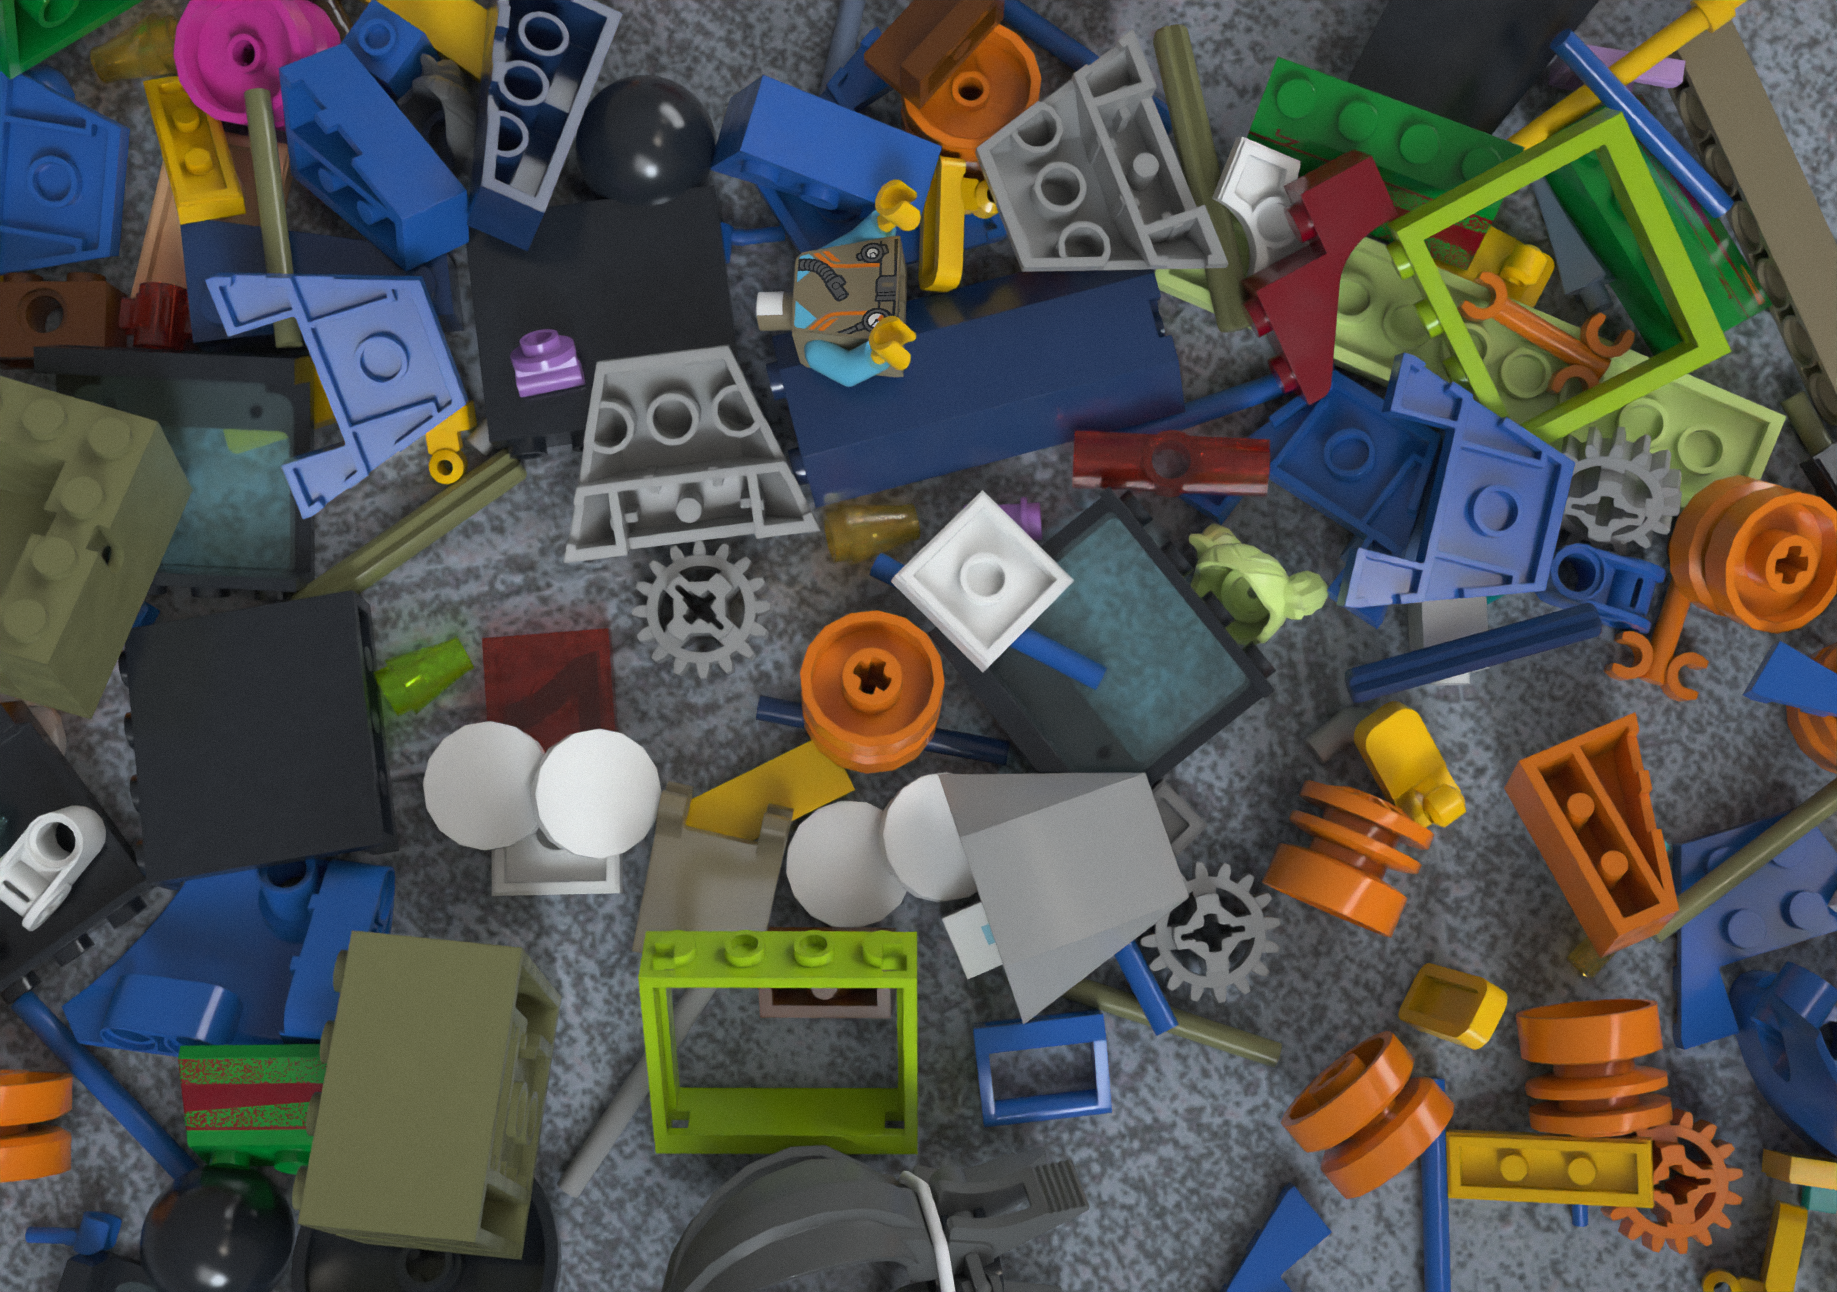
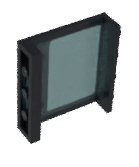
M68 344L33 347L34 373L56 374V392L158 421L193 489L147 595L168 593V586L191 587V596L198 598H223L231 596V589L254 590V599L286 601L292 599L294 592L303 589L315 579L314 515L309 518H302L281 467L285 459L314 450V363L311 355ZM110 550L109 555H108V557H107V559H106V561H105L106 565H108V563H109L110 556H111V550Z
M1108 486L1099 494L1101 496L1100 499L1041 546L1074 581L1029 626V628L1108 667L1097 690L1010 646L982 672L937 627L931 630L928 635L1038 773H1146L1149 785L1151 786L1261 698H1267L1272 694L1275 689L1267 678L1275 673L1276 670L1253 641L1243 648L1238 645L1225 629L1235 619L1211 590L1200 598L1186 581L1185 577L1194 569L1171 540L1159 547L1147 533L1144 527L1153 518L1131 491L1128 490L1118 497L1113 489Z

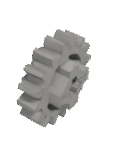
M1596 426L1589 427L1587 441L1583 443L1570 434L1565 436L1561 453L1575 462L1560 530L1565 529L1568 531L1566 545L1579 543L1583 539L1591 542L1590 546L1602 550L1604 544H1613L1615 551L1620 556L1626 555L1627 545L1630 541L1634 540L1638 545L1647 549L1652 545L1653 531L1667 535L1671 529L1672 516L1679 515L1682 491H1680L1681 470L1669 469L1670 451L1666 449L1652 454L1649 452L1651 443L1649 435L1641 436L1634 443L1626 441L1625 427L1619 426L1614 431L1612 438H1603Z
M703 540L696 541L693 548V556L688 557L676 545L670 547L673 563L665 567L661 563L652 560L649 566L657 576L653 584L637 582L635 587L648 597L647 605L632 608V615L634 617L648 620L649 624L648 627L642 629L637 634V637L642 643L654 641L659 643L651 657L655 662L661 664L671 656L676 657L673 671L676 675L683 677L691 664L697 666V672L702 680H710L712 665L719 664L728 675L735 673L732 657L738 653L749 660H753L756 657L753 649L748 645L751 637L768 638V630L758 624L757 619L758 616L773 613V606L771 603L757 601L756 595L768 587L763 577L747 580L746 576L753 566L752 561L748 557H744L734 565L731 564V548L729 545L722 544L716 551L715 556H710ZM700 569L720 572L719 574L716 573L709 581L688 582L682 576L688 572ZM741 590L745 613L739 629L731 622V602L738 596L737 593ZM686 591L694 599L698 597L703 602H708L715 597L716 599L713 601L711 608L716 614L715 618L724 628L719 630L711 622L707 624L702 619L696 620L691 625L690 621L695 613L689 607L691 603L683 597V592ZM667 592L673 598L674 618L666 626L667 629L665 631L661 609ZM716 638L724 645L710 652L685 650L687 646L690 647L697 639Z
M1193 862L1192 878L1186 880L1181 874L1187 893H1190V907L1179 923L1167 925L1171 913L1169 912L1153 925L1152 933L1142 935L1138 938V942L1141 946L1156 948L1157 954L1147 964L1152 972L1165 967L1170 970L1164 982V986L1173 991L1185 981L1188 982L1187 995L1190 1000L1198 1002L1204 988H1210L1214 1000L1222 1003L1226 1001V986L1232 984L1238 991L1246 995L1250 992L1249 982L1245 977L1251 971L1264 977L1269 974L1270 971L1260 961V957L1263 952L1279 953L1280 946L1266 939V930L1280 926V918L1263 916L1261 909L1272 900V897L1267 892L1258 893L1253 896L1248 892L1255 878L1251 874L1244 873L1233 882L1230 880V864L1220 862L1215 869L1214 875L1208 876L1203 862ZM1215 888L1233 895L1242 904L1246 913L1231 914L1221 907L1219 895L1216 894ZM1209 914L1213 922L1230 927L1236 926L1235 929L1224 930V934L1214 936V947L1209 948L1207 943L1189 936L1181 937L1182 934L1194 933V929L1203 927L1204 915ZM1250 939L1243 957L1230 968L1229 955L1239 941ZM1189 949L1197 955L1199 967L1202 968V974L1185 969L1175 959L1171 950Z

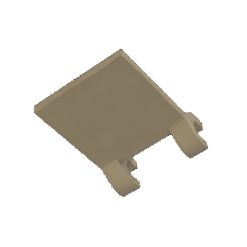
M668 781L666 790L662 791L659 801L655 837L632 951L642 953L646 931H767L794 809L769 803L767 812L763 816L759 840H747L687 826L686 820L694 786Z

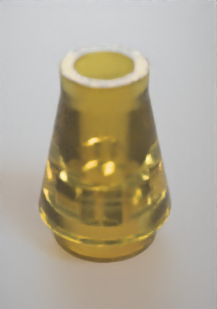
M151 13L104 44L92 47L90 58L96 74L106 84L124 79L178 74L173 52L176 27L179 21L171 14L160 17L156 13Z
M913 503L903 505L838 504L837 511L824 513L823 516L826 542L833 563L847 561L850 566H853L904 543L920 539L919 520Z

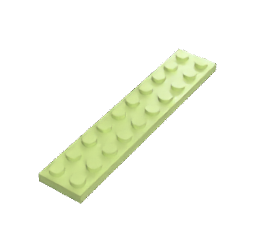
M1229 210L1243 273L1246 278L1250 259L1248 241L1242 225ZM1364 237L1350 254L1341 274L1333 358L1334 365L1387 388L1394 357L1405 352L1415 355L1426 363L1424 367L1450 383L1441 363L1442 360L1451 356L1441 334L1430 339L1419 320L1413 304L1423 298L1413 277L1411 276L1402 281L1391 263L1392 259L1385 247L1386 245ZM1437 267L1456 308L1464 300L1473 303L1479 308H1486L1489 305L1491 294L1487 288ZM1204 268L1156 269L1155 276L1159 290L1214 313ZM1513 300L1581 341V328ZM1461 316L1512 421L1521 424L1582 393L1581 383L1575 378H1569L1558 394L1552 395L1548 393L1546 389L1552 374L1560 368L1570 366L1569 364L1492 318L1476 322L1469 321ZM1598 336L1603 345L1610 347L1614 344V342ZM1629 349L1621 356L1610 358V366L1599 380V384L1649 359V357ZM1686 374L1569 434L1577 438L1581 443L1587 441L1589 427L1595 426L1601 432L1603 438H1612L1618 426L1625 427L1626 441L1634 443L1641 436L1649 435L1651 437L1649 452L1653 454L1657 451L1668 449L1671 453L1669 469L1681 470L1680 491H1682L1679 511V514H1681L1692 497L1715 480L1736 475L1761 479L1787 416ZM1565 436L1549 443V445L1561 452Z

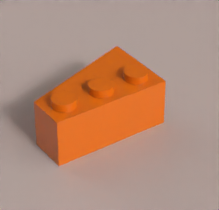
M1636 712L1519 760L1504 787L1600 959L1659 934L1679 911L1662 829H1657L1649 795L1652 791L1648 770H1644L1638 745L1637 734L1640 730Z

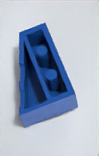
M345 42L278 68L292 177L405 271H409L469 242L467 225L469 197L467 190Z
M762 75L730 98L710 170L800 197L803 201L820 208L839 209L859 215L858 220L860 222L876 210L875 199L881 187L891 180H901L917 192V198L910 204L920 211L921 216L942 146Z

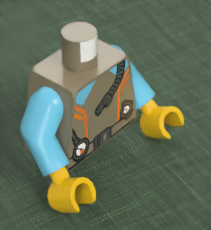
M894 179L887 182L881 187L876 196V210L868 215L852 231L817 250L802 252L795 259L793 291L758 292L756 308L760 331L792 330L800 363L846 387L855 386L875 375L904 377V369L908 367L911 361V354L905 350V344L914 341L916 333L906 325L907 269L901 238L895 235L896 226L903 231H911L919 225L921 219L920 211L910 204L917 198V192L901 180Z

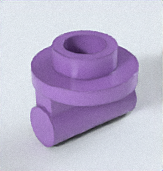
M542 329L526 334L520 339V346L515 348L510 354L521 398L585 385L580 360L577 359L573 339L568 336L558 335L556 330Z

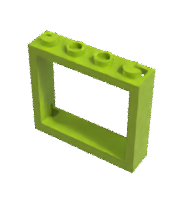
M1606 107L1387 224L1394 239V242L1385 246L1392 259L1391 263L1402 281L1411 276L1413 277L1423 298L1413 304L1419 320L1430 339L1441 334L1451 356L1441 361L1450 382L1454 381L1472 393L1475 401L1501 418L1508 417L1511 419L1424 240L1595 150L1683 342L1519 424L1547 444L1732 352L1623 112Z
M819 930L646 931L638 982L656 1154H774L789 1147L827 1145L843 1154H918L917 932H891L885 930L874 932ZM671 988H897L898 1088L680 1087ZM673 1120H689L688 1128H672ZM885 1121H904V1129L885 1128Z

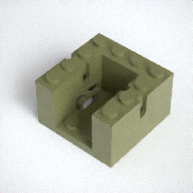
M0 376V693L92 719L193 489L158 421ZM111 550L110 560L108 565H106L105 561Z
M352 930L349 948L339 952L334 967L333 987L335 992H340L336 1018L326 1022L321 1036L320 1060L322 1063L327 1064L322 1092H315L312 1095L307 1111L306 1131L308 1136H314L308 1166H300L293 1185V1209L300 1210L297 1224L336 1234L337 1236L364 1244L522 1260L561 1004L560 994L522 947Z

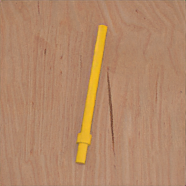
M1691 0L1690 10L1608 68L1627 86L1703 31L1707 30L1713 33L1736 17L1735 9L1747 0ZM1584 84L1506 140L1525 147V151L1573 124L1600 105L1602 101Z

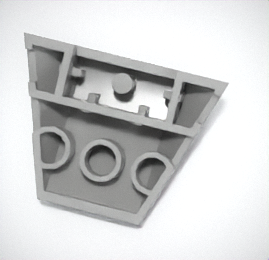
M1131 29L1118 39L1113 48L1089 66L1086 64L1076 71L1071 80L1042 102L1037 101L976 148V157L1022 272L1226 268L1229 265L1205 205L1197 207L1153 101L1152 96L1157 86L1134 29Z
M729 344L597 362L564 563L628 555L630 549L755 534L756 539L820 531V526Z
M1146 773L938 774L1023 1024L1027 1023L1189 898Z

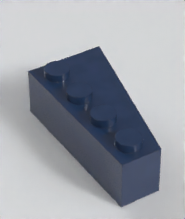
M489 0L467 214L468 226L525 251L529 250L623 13L595 0Z
M214 220L180 225L192 338L195 345L203 351L265 353L307 348L303 335L302 346L288 349L277 348L273 323L228 337L205 282L208 276L219 272L267 273L260 226ZM288 230L294 274L423 276L443 333L464 331L458 273L448 253L440 255L409 271H405L370 241Z

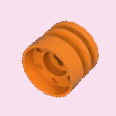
M1306 780L1299 796L1308 803L1324 810L1322 818L1298 810H1292L1289 820L1299 829L1313 837L1309 848L1293 844L1278 843L1262 882L1321 911L1391 938L1408 898L1395 887L1383 881V877L1387 869L1401 873L1418 874L1422 865L1395 849L1399 842L1421 850H1428L1434 834L1413 821L1399 807L1374 795L1348 786H1333Z
M1628 998L1586 1000L1550 1004L1517 1012L1516 1023L1521 1059L1540 1064H1553L1554 1072L1545 1073L1526 1081V1095L1537 1099L1550 1100L1530 1107L1529 1118L1532 1129L1546 1133L1597 1138L1629 1134L1639 1129L1662 1125L1673 1120L1671 1098L1660 1094L1647 1093L1668 1086L1667 1071L1648 1066L1635 1065L1634 1058L1663 1049L1657 1001Z

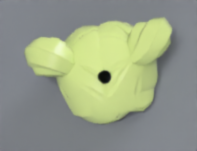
M1212 523L1201 534H1191L1189 536V543L1197 550L1196 556L1198 558L1191 587L1200 598L1211 590L1235 619L1225 629L1238 644L1247 645L1251 641L1255 645L1266 643L1284 624L1286 618L1301 620L1304 615H1312L1317 609L1322 608L1329 595L1327 592L1329 586L1319 574L1306 570L1289 577L1277 559L1263 553L1253 545L1242 544L1229 528Z

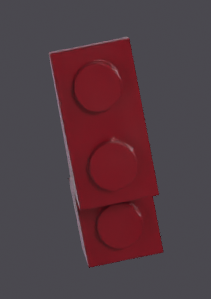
M1355 149L1283 186L1291 202V205L1284 208L1288 224L1300 243L1309 241V245L1241 280L1249 297L1248 300L1241 303V308L1255 335L1260 338L1266 334L1273 348L1275 356L1268 359L1267 362L1277 384L1284 394L1292 390L1308 405L1325 397L1331 388L1340 280L1345 263L1364 237L1378 226L1398 216L1373 157Z

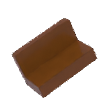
M913 0L864 53V64L920 110L1003 20L1005 0Z

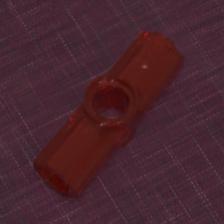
M1176 430L1161 431L1158 434L1075 431L1072 488L1105 490L1110 486L1112 490L1154 492L1156 495L1164 497L1179 496L1182 493L1250 497L1267 496L1270 475V439L1189 436L1184 432ZM1168 449L1178 451L1187 460V472L1175 479L1160 476L1152 464V459L1157 453Z

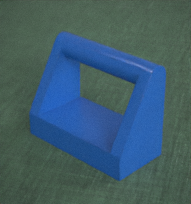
M1090 1009L1038 1015L1023 1024L1021 1017L972 1023L984 1128L1112 1113L1104 1015L1100 1010ZM1090 1042L1095 1089L994 1100L989 1054Z

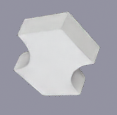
M1236 137L1212 199L1227 207L1242 225L1249 246L1250 259L1247 277L1309 245V241L1304 243L1298 241L1284 213V208L1291 205V202L1283 186L1298 179L1300 161L1247 138Z

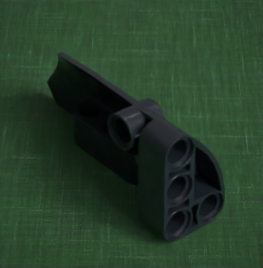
M1389 0L1347 82L1492 135L1555 57L1556 53L1550 48L1553 39L1567 28L1575 32L1600 0Z

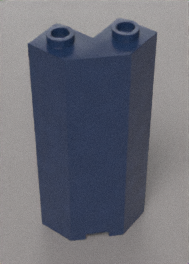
M1154 270L1021 271L956 288L949 292H941L906 301V325L916 333V339L905 344V350L911 354V361L908 367L904 369V377L875 375L852 387H846L801 364L792 331L772 336L777 361L766 363L765 365L775 401L786 398L799 447L788 449L793 474L799 486L810 485L815 506L818 508L1185 412L1179 360L1172 335H1165V328L1157 302L1160 300L1161 294Z

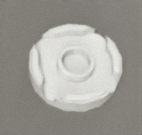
M492 721L465 725L444 738L429 758L423 780L426 809L438 829L459 845L480 850L511 847L534 834L539 825L534 819L530 790L532 780L536 777L537 768L541 764L540 761L545 751L537 740L519 728Z
M595 729L569 734L548 748L541 759L536 777L532 780L530 798L534 819L550 842L571 854L600 859L622 854L645 838L657 818L662 792L657 768L642 746L622 733Z
M932 774L913 780L897 792L882 812L877 836L882 862L890 875H894L896 880L904 886L902 888L917 898L940 903L970 897L978 890L938 774Z
M839 801L817 809L798 826L788 847L786 874L794 897L810 916L832 927H864L883 920L901 904L907 891L902 888L904 886L896 880L894 875H890L881 859L877 836L883 810L867 802Z

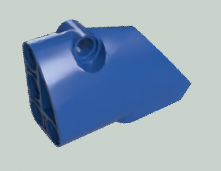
M311 859L186 881L146 932L99 978L62 1006L79 1044L178 1057L180 1046L320 1044L326 1022L336 1018L340 992H335L333 987L334 967L339 952L349 948L352 930L391 934L395 896V870L392 866L333 859L331 861ZM294 877H303V880L297 885L288 888L280 887L286 880Z
M1789 961L1784 963L1778 973L1765 970H1750L1742 973L1730 988L1729 1001L1740 1032L1735 1035L1744 1062L1758 1090L1773 1112L1795 1135L1814 1150L1837 1159V1007L1835 1006L1837 1003V989L1813 972ZM1826 1023L1830 1025L1833 1032V1041L1829 1049L1819 1030Z

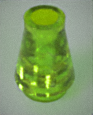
M454 636L445 642L384 659L387 665L373 672L396 715L400 717L411 710L414 711L415 715L418 714L461 676L475 669L458 637Z

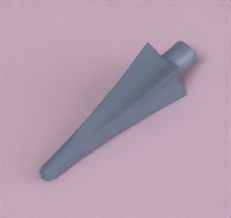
M1544 176L1530 183L1547 228L1564 294L1574 295L1575 301L1582 299L1590 316L1604 312L1613 305L1605 284L1615 281L1616 278L1569 216L1551 188L1547 178Z

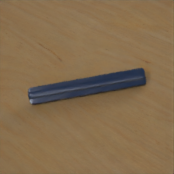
M1585 603L1354 667L1345 672V683L1352 701L1361 703L1598 637L1602 633V624L1596 607L1592 603Z

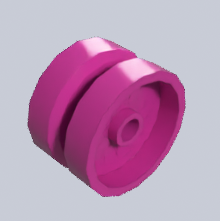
M191 0L176 27L173 55L181 85L194 105L216 120L248 126L244 92L249 89L263 88L271 92L275 130L286 132L278 68L341 44L339 32L326 12L308 0Z

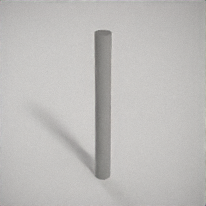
M687 988L673 1008L676 1048L679 1047L717 988ZM646 1052L643 1053L557 1182V1186L574 1198L580 1196L648 1094L649 1082Z

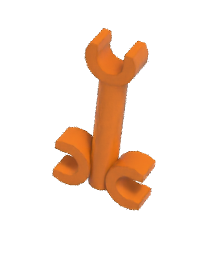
M1482 271L1474 279L1478 284L1485 286L1491 294L1490 303L1486 308L1476 307L1467 300L1460 302L1457 307L1461 316L1469 321L1480 322L1492 318L1569 364L1570 366L1560 368L1554 372L1548 381L1546 391L1552 395L1558 394L1569 378L1578 379L1582 386V392L1598 385L1599 380L1610 366V358L1623 355L1634 343L1635 333L1628 329L1618 335L1612 346L1603 345L1598 338V330L1604 323L1606 315L1601 312L1593 314L1586 319L1580 331L1581 341L1577 340L1507 297L1506 284L1501 277L1493 272Z
M1671 537L1669 538V541H1668V544H1667V555H1668L1669 559H1670V556H1669V544H1670ZM1673 576L1671 577L1651 641L1649 642L1642 634L1634 631L1616 634L1614 641L1630 647L1634 654V661L1630 667L1617 663L1606 664L1603 672L1610 678L1619 681L1639 678L1642 681L1660 685L1663 693L1670 699L1690 701L1696 700L1699 692L1682 686L1678 679V672L1682 666L1694 670L1706 669L1709 661L1702 655L1694 652L1674 655L1691 602L1679 592Z

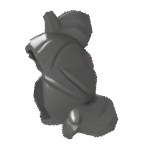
M422 54L420 58L422 64L421 76L412 80L411 88L396 102V105L457 179H461L464 176L471 179L478 107L474 98L467 92L463 71L453 60L436 62L433 57Z

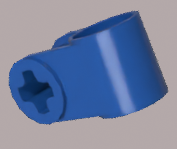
M1575 543L1555 550L1546 591L1534 593L1541 601L1562 609L1592 603L1598 611L1602 625L1621 631L1647 634L1649 633L1651 622L1646 617L1656 583L1664 581L1667 571L1648 561L1619 556L1589 546L1588 544ZM1562 560L1572 563L1577 570L1578 584L1574 591L1565 588L1560 582L1558 569Z

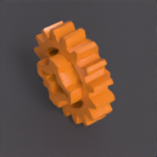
M1675 1108L1673 1120L1662 1125L1639 1129L1624 1135L1652 1137L1654 1184H1659V1180L1669 1178V1168L1681 1173V1175H1675V1179L1667 1180L1665 1182V1191L1654 1186V1207L1650 1208L1651 1213L1657 1216V1221L1645 1218L1636 1207L1603 1206L1600 1210L1604 1216L1613 1221L1623 1219L1618 1229L1619 1233L1632 1241L1641 1236L1642 1245L1654 1252L1659 1253L1666 1240L1670 1249L1679 1254H1687L1688 1237L1691 1236L1694 1240L1707 1247L1712 1244L1711 1235L1707 1229L1712 1223L1729 1229L1732 1223L1721 1211L1725 1204H1741L1742 1197L1728 1190L1729 1181L1743 1177V1171L1740 1168L1724 1163V1159L1730 1156L1735 1148L1732 1143L1722 1139L1712 1140L1717 1129L1714 1124L1703 1119L1693 1124L1692 1113ZM1677 1137L1684 1138L1693 1145L1702 1160L1687 1159L1684 1145L1678 1143Z

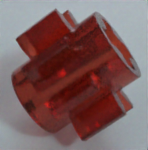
M162 282L141 283L139 285V293H136L135 299L121 298L118 328L125 329V335L134 336L133 347L183 350L186 340L193 341L187 289Z

